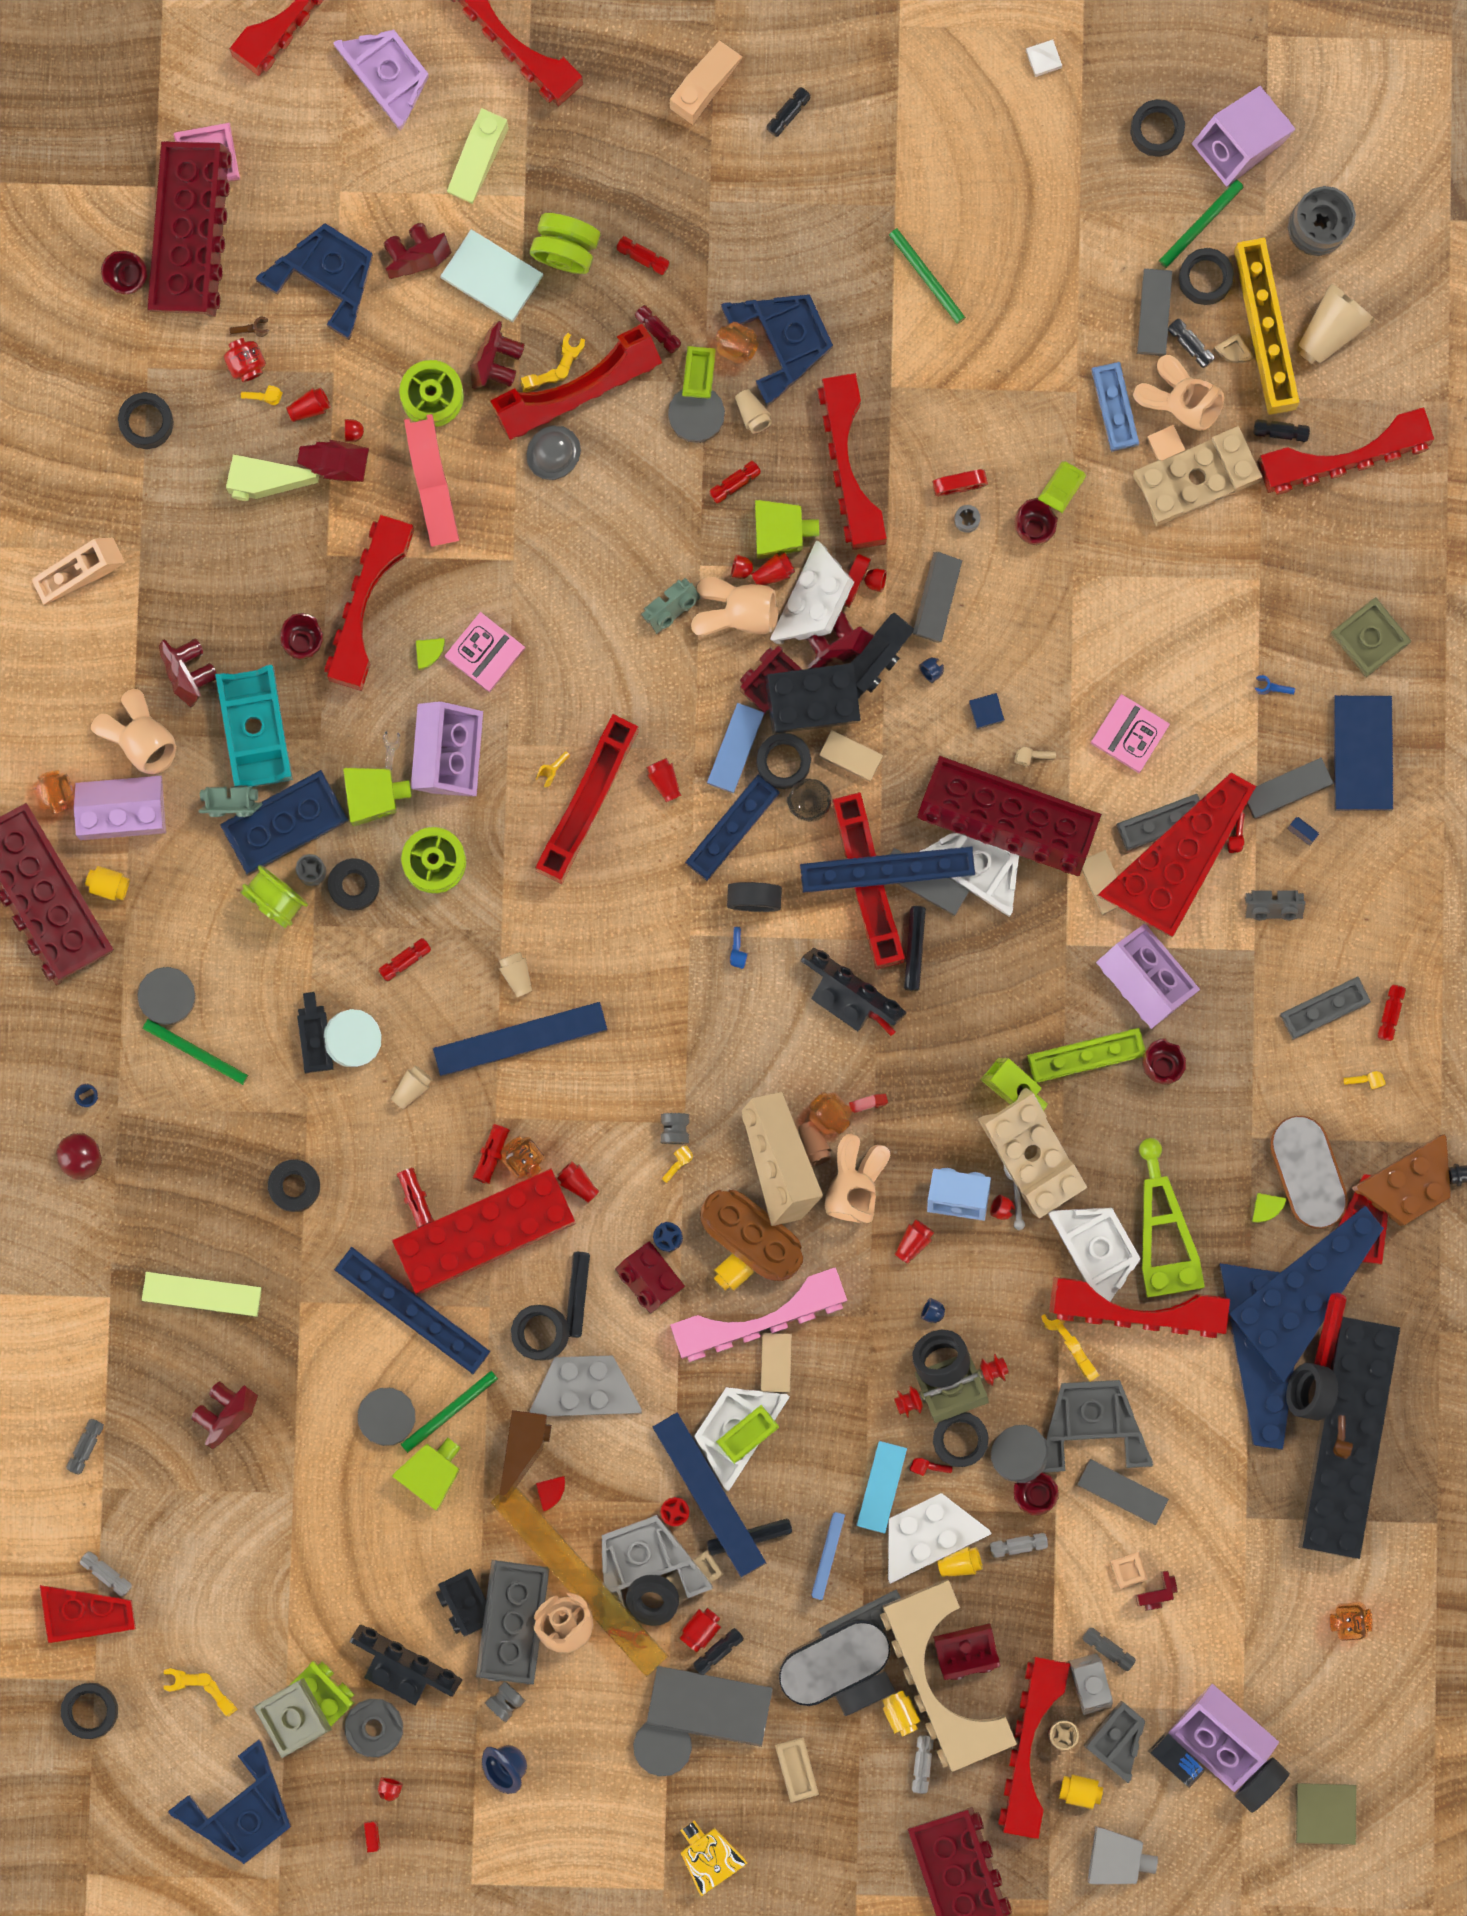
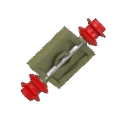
M994 1354L993 1361L987 1362L982 1358L980 1369L976 1370L970 1356L969 1370L961 1381L952 1386L933 1387L923 1382L917 1372H914L921 1391L918 1393L917 1389L909 1386V1393L903 1395L900 1391H897L899 1397L894 1398L899 1414L905 1413L906 1417L909 1418V1411L915 1409L918 1413L922 1412L923 1404L921 1400H923V1403H927L934 1423H938L988 1404L989 1399L982 1384V1381H984L983 1377L986 1383L993 1386L994 1379L998 1377L1006 1381L1004 1375L1009 1374L1004 1358L998 1359L996 1354ZM957 1356L928 1368H946L957 1359Z

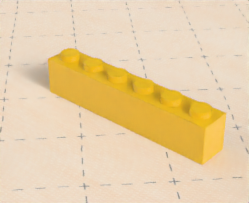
M1264 237L1238 242L1234 249V255L1267 413L1272 415L1296 410L1300 401L1266 239Z

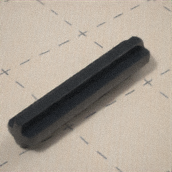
M911 906L904 982V989L907 991H918L920 989L926 909L922 906Z
M577 1251L573 1253L566 1321L569 1325V1337L580 1338L582 1336L590 1254L587 1252Z
M786 1518L747 1529L756 1544L791 1534L792 1526L790 1520ZM718 1538L707 1541L710 1555L725 1552Z

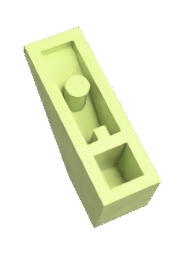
M481 108L469 133L447 193L469 203H474L508 132L507 119Z
M233 454L226 489L228 493L232 494V498L248 501L249 498L258 499L318 483L319 475L311 473L312 470Z

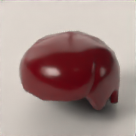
M130 251L112 252L104 259L101 266L104 284L119 294L124 295L137 292L143 287L147 278L144 261Z
M1038 498L1027 500L1019 507L1014 518V526L1017 534L1024 542L1031 545H1040L1047 543L1055 535L1058 517L1053 513L1051 506L1040 501Z
M298 613L292 614L284 621L279 639L281 646L289 656H292L294 659L303 660L313 657L320 650L323 632L314 616Z
M1165 1038L1152 1042L1143 1054L1142 1067L1149 1079L1159 1084L1169 1085L1178 1081L1185 1072L1186 1058L1179 1045L1170 1043Z
M72 1133L63 1138L58 1144L56 1157L58 1165L65 1175L74 1180H85L97 1173L102 1163L99 1146L93 1138L85 1133Z
M1043 1472L1033 1480L1026 1483H1015L1014 1500L1020 1510L1029 1515L1040 1516L1048 1513L1057 1504L1059 1499L1058 1485L1051 1476Z

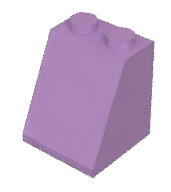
M1259 86L1215 114L1191 144L1226 187H1228L1280 147L1294 132L1295 128L1275 105L1271 97Z

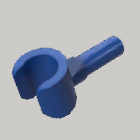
M1264 675L1256 677V680L1268 683L1264 689L1255 688V691L1260 695L1268 694L1270 691L1294 695L1295 688L1271 683L1269 678Z
M734 927L730 964L743 969L748 953L739 951L741 946V927Z

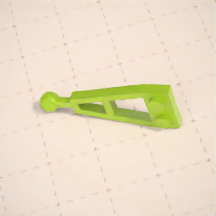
M1147 1138L1139 1146L1141 1157L1147 1160L1150 1179L1144 1180L1142 1274L1146 1297L1205 1288L1200 1258L1168 1176L1161 1177L1158 1158L1162 1154V1146L1158 1140ZM1162 1186L1172 1214L1152 1217V1188ZM1176 1222L1190 1261L1151 1267L1152 1226Z

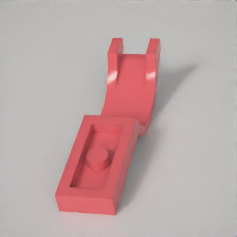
M428 414L427 420L411 423L410 418L404 419L412 466L420 493L431 546L459 541L449 488L440 458L433 414Z

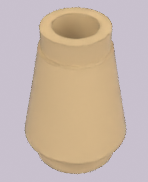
M749 389L736 395L735 399L746 429H750L755 434L770 426L772 423L770 419L771 414Z
M520 952L499 960L501 965L499 970L513 992H515L516 997L533 991L526 958H522Z
M415 1065L411 1070L407 1069L391 1100L400 1108L405 1109L407 1105L411 1104L430 1088L431 1077Z

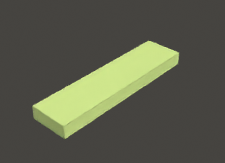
M146 1272L142 1301L258 1317L262 1288Z

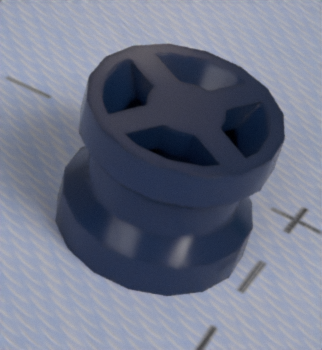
M664 1222L654 1230L653 1239L658 1248L671 1252L680 1247L683 1241V1234L681 1229L674 1223Z

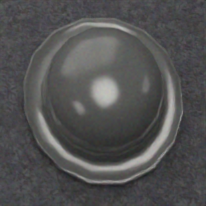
M552 425L543 428L533 436L528 444L526 453L528 466L536 476L545 480H556L565 477L575 468L581 454L580 442L574 432L564 426Z

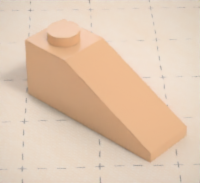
M719 41L687 75L670 98V109L693 125L739 64L742 56Z
M96 538L32 578V582L43 604H48L104 577L123 565L125 561L114 538Z

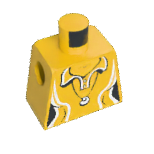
M694 1820L680 1830L690 1844L681 1851V1855L701 1896L748 1864L746 1859L715 1827L704 1834Z

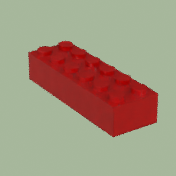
M550 1168L393 1239L392 1242L414 1292L418 1296L575 1225L576 1221L553 1170Z

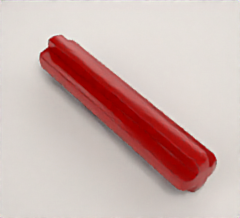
M1332 1293L1329 1296L1314 1362L1316 1365L1329 1367L1330 1369L1347 1302L1346 1296L1341 1293Z

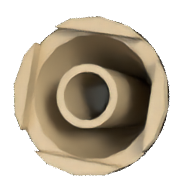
M1331 284L1298 345L1302 349L1299 354L1311 364L1315 360L1318 363H1322L1372 325L1375 319L1341 289Z

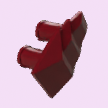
M417 223L409 230V234L416 245L410 247L408 251L405 249L399 236L388 238L384 242V247L393 260V263L385 268L389 279L418 273L436 267L452 253L445 233L431 237L425 224Z
M501 321L495 322L488 330L484 343L478 349L476 358L470 365L473 389L486 385L487 379L502 383L508 387H511L515 380L516 370L494 363L496 352L519 360L523 354L525 344L502 336L500 332L502 327Z
M336 440L316 442L315 445L299 447L297 464L311 469V473L324 476L323 479L364 482L369 448Z
M840 612L833 627L839 638L837 641L829 645L824 635H813L806 639L816 654L815 660L807 667L812 669L832 666L844 662L852 656L859 655L872 640L873 634L861 626L853 630L845 613Z
M164 639L159 645L160 656L166 666L167 676L172 683L173 692L188 706L193 707L201 696L198 688L211 681H215V674L217 672L213 665L208 663L189 673L184 663L203 654V648L197 639H192V641L178 648L171 647Z
M221 1381L214 1384L209 1392V1396L225 1407L219 1414V1417L209 1411L204 1405H200L193 1412L191 1419L209 1432L205 1445L211 1449L220 1445L244 1421L252 1416L258 1395L245 1385L235 1393Z

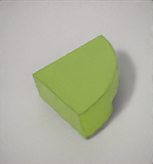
M444 638L416 640L418 670L429 668L440 658L445 647Z
M1257 1193L1252 1222L1260 1223L1274 1218L1283 1209L1286 1198Z

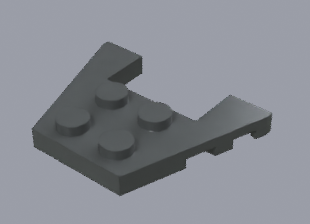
M1120 1380L1061 1383L1046 1438L1049 1447V1457L1047 1455V1465L1043 1473L1066 1471L1064 1441L1123 1437L1126 1468L1153 1467L1152 1458L1149 1455Z

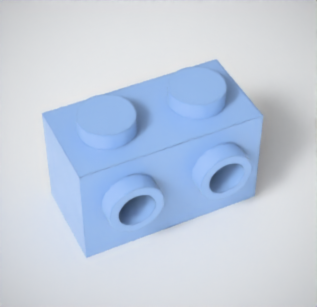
M951 1168L933 1169L927 1212L985 1221L991 1177H986L978 1172H971L969 1174L959 1173Z

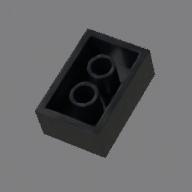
M853 663L772 673L765 676L772 734L856 724L861 721Z

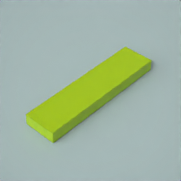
M1140 1028L1030 1054L1027 1055L1033 1080L1036 1083L1142 1058L1145 1053V1047Z

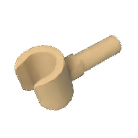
M1023 747L1017 750L1014 762L1030 766L1031 758L1055 759L1056 752L1033 751L1031 748Z

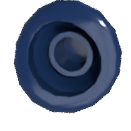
M504 1745L498 1749L486 1747L482 1755V1768L485 1777L495 1789L502 1793L514 1794L521 1789V1778L526 1773L527 1760L523 1753L512 1745Z

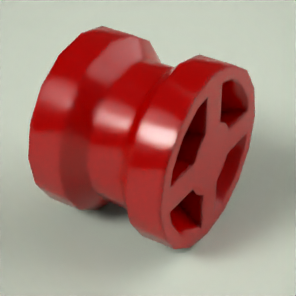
M673 1497L663 1503L660 1513L661 1518L666 1524L677 1527L687 1521L690 1511L689 1506L683 1499Z

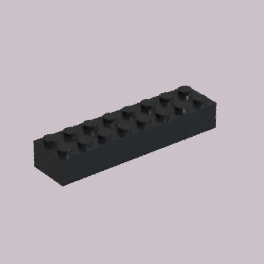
M1343 1317L1331 1366V1370L1335 1373L1338 1381V1395L1331 1413L1320 1422L1298 1547L1300 1549L1352 1559H1360L1400 1327ZM1338 1416H1345L1344 1441L1353 1444L1351 1455L1347 1459L1338 1457L1333 1452L1338 1435Z

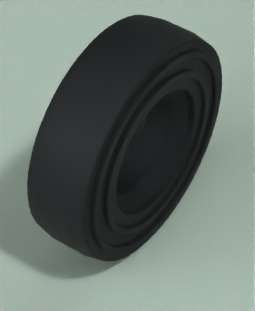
M350 858L339 862L331 870L328 877L327 885L331 898L338 906L346 910L355 911L368 907L374 902L379 893L380 881L378 874L371 864L362 859ZM356 873L364 878V890L358 895H349L343 890V880L349 874Z
M297 1159L286 1160L278 1164L271 1172L268 1179V1192L272 1201L279 1208L289 1212H299L309 1208L318 1198L320 1179L310 1164ZM296 1174L304 1179L305 1190L300 1196L290 1197L285 1194L283 1182L289 1175Z
M645 1575L637 1578L630 1585L626 1595V1606L630 1615L638 1622L650 1626H658L669 1622L676 1614L679 1605V1594L676 1587L668 1579L658 1575ZM648 1592L657 1593L662 1597L664 1603L659 1608H650L644 1605L641 1597Z

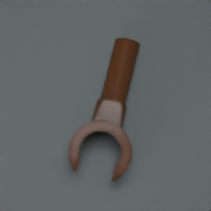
M261 316L255 320L254 324L230 327V335L254 332L257 336L264 337L269 333V329L260 330L257 325L259 323H267L268 318Z
M1338 1416V1435L1333 1452L1336 1456L1347 1459L1351 1455L1353 1444L1344 1441L1345 1416Z

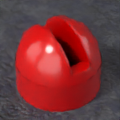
M345 419V442L360 440L364 434L363 425L355 419Z
M736 555L732 565L731 577L745 579L751 575L753 564L750 559Z
M879 568L869 570L864 578L865 585L873 591L883 592L887 579V570Z
M1002 1195L996 1196L990 1208V1215L1000 1220L1009 1219L1013 1215L1010 1213V1210L1015 1209L1013 1201Z
M381 1777L378 1785V1794L380 1798L388 1802L394 1801L399 1797L403 1784L395 1779Z

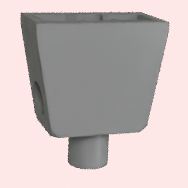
M1095 1653L1068 1661L1083 1715L1112 1708L1111 1692L1102 1661L1098 1654Z
M1095 1826L1087 1882L1089 1884H1137L1139 1872L1156 1874L1158 1856L1142 1854V1841Z

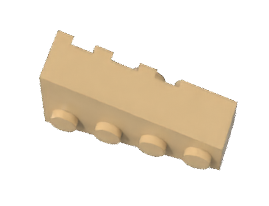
M779 1092L752 1098L741 1110L742 1118L746 1126L771 1226L801 1220L822 1198L823 1194L783 1093Z

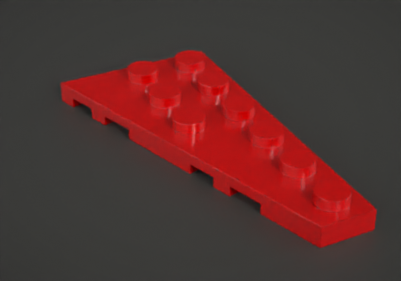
M1232 772L1229 773L1096 896L1164 934L1173 937L1256 786Z

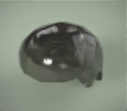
M807 778L793 785L787 797V804L790 812L799 820L815 822L825 817L829 812L832 804V795L828 786L823 782Z

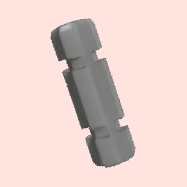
M1045 1533L1034 1534L1033 1537L1024 1536L1007 1539L1006 1542L996 1541L990 1544L991 1554L994 1558L1005 1556L1007 1553L1013 1555L1030 1552L1034 1548L1041 1550L1048 1547Z
M86 1552L81 1558L80 1564L87 1570L91 1569L92 1574L108 1587L112 1586L114 1588L113 1591L118 1595L124 1597L131 1589L132 1585L125 1578L121 1579L119 1577L120 1574L105 1562L98 1561V1557L92 1552Z
M920 1735L917 1740L919 1750L916 1752L913 1774L915 1780L912 1782V1791L914 1793L926 1794L928 1792L929 1782L927 1777L930 1776L932 1759L930 1749H933L934 1742L930 1736Z

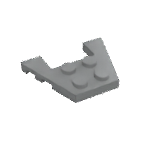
M658 1515L602 1535L605 1628L631 1619L621 1590L629 1587L633 1581L641 1576H659L677 1569L687 1598L713 1589L710 1581Z

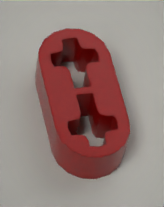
M983 469L949 475L932 481L935 496L938 497L975 490L988 485L986 472Z
M859 553L848 574L854 581L844 603V606L848 608L851 607L871 562L870 558Z

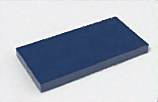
M1334 696L1335 811L1393 810L1392 696Z
M322 770L262 801V806L253 815L247 817L234 816L221 823L220 826L248 876L259 870V865L265 867L345 824L349 820Z

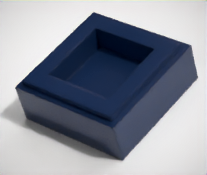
M997 693L969 700L976 729L1005 721Z
M1296 817L1287 828L1309 846L1319 835V832L1299 817Z

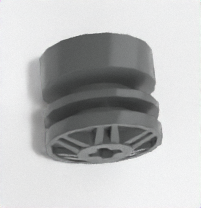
M1321 186L1313 188L1301 198L1289 216L1288 232L1290 239L1299 250L1308 255L1322 256L1330 254L1343 243L1355 225L1356 213L1353 202L1346 193L1335 187ZM1314 222H1322L1324 224L1323 228L1321 226L1315 227Z

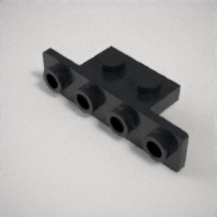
M892 613L873 635L874 637L862 653L857 655L851 662L854 666L858 699L866 690L870 693L873 692L882 681L878 677L884 668L890 671L900 658L896 654L913 633L914 628L896 613Z
M812 948L803 955L801 962L823 977L811 999L857 1032L863 1028L871 1012H874L893 1026L905 1017L907 1012L896 1001L888 999L879 993L872 984L859 979L849 968L836 963L826 952Z
M359 1625L350 1639L352 1644L375 1656L364 1678L415 1706L427 1684L453 1697L462 1682V1678L456 1676L451 1670L443 1669L430 1662L425 1656L417 1655L404 1648L399 1642L391 1641L378 1634L373 1628Z

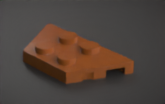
M1445 1134L1435 1137L1352 1187L1353 1191L1364 1195L1372 1201L1374 1207L1386 1212L1389 1218L1398 1225H1406L1451 1198L1447 1137Z

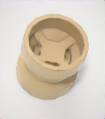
M1058 1720L1050 1726L1048 1738L1054 1747L1061 1750H1069L1077 1744L1079 1731L1072 1722Z

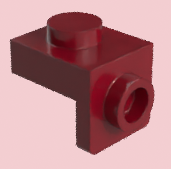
M1169 1571L1160 1572L1164 1589L1135 1595L1137 1606H1145V1611L1163 1608L1162 1602L1174 1600L1173 1593H1178L1175 1576H1169Z

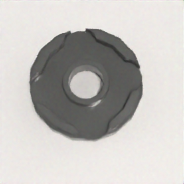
M367 1699L359 1702L350 1710L345 1721V1735L349 1745L357 1753L367 1757H380L390 1753L398 1746L403 1735V1720L400 1712L391 1703L383 1699ZM376 1719L381 1722L382 1732L380 1735L370 1736L367 1733L366 1724L369 1720Z

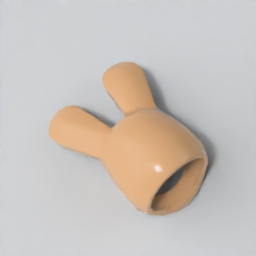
M1171 355L1160 357L1157 362L1158 373L1174 388L1173 391L1168 393L1150 384L1141 383L1135 387L1134 399L1144 407L1172 412L1179 421L1194 430L1202 431L1209 429L1215 423L1223 408L1224 393L1222 390L1210 382L1191 378L1175 357Z
M706 577L697 585V592L701 598L726 602L727 605L725 609L697 614L691 623L692 631L696 635L705 636L728 627L753 634H766L775 630L779 621L775 590L771 587L754 584L734 587L716 577Z
M139 689L128 690L122 695L121 701L133 721L125 727L108 714H100L94 718L91 730L101 738L118 743L128 759L139 771L148 774L161 773L168 769L175 757L177 746L174 737L162 724L150 716L142 691ZM165 745L164 754L159 760L153 763H146L156 750Z
M850 1133L846 1134L838 1145V1174L832 1180L827 1190L825 1209L826 1213L834 1218L857 1223H870L874 1217L876 1199L874 1181L887 1165L890 1151L883 1145L871 1147L862 1160L858 1171H856V1158L860 1139L858 1136Z

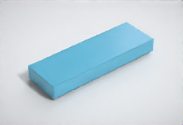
M882 1441L878 1442L857 1522L858 1527L885 1534L907 1448Z

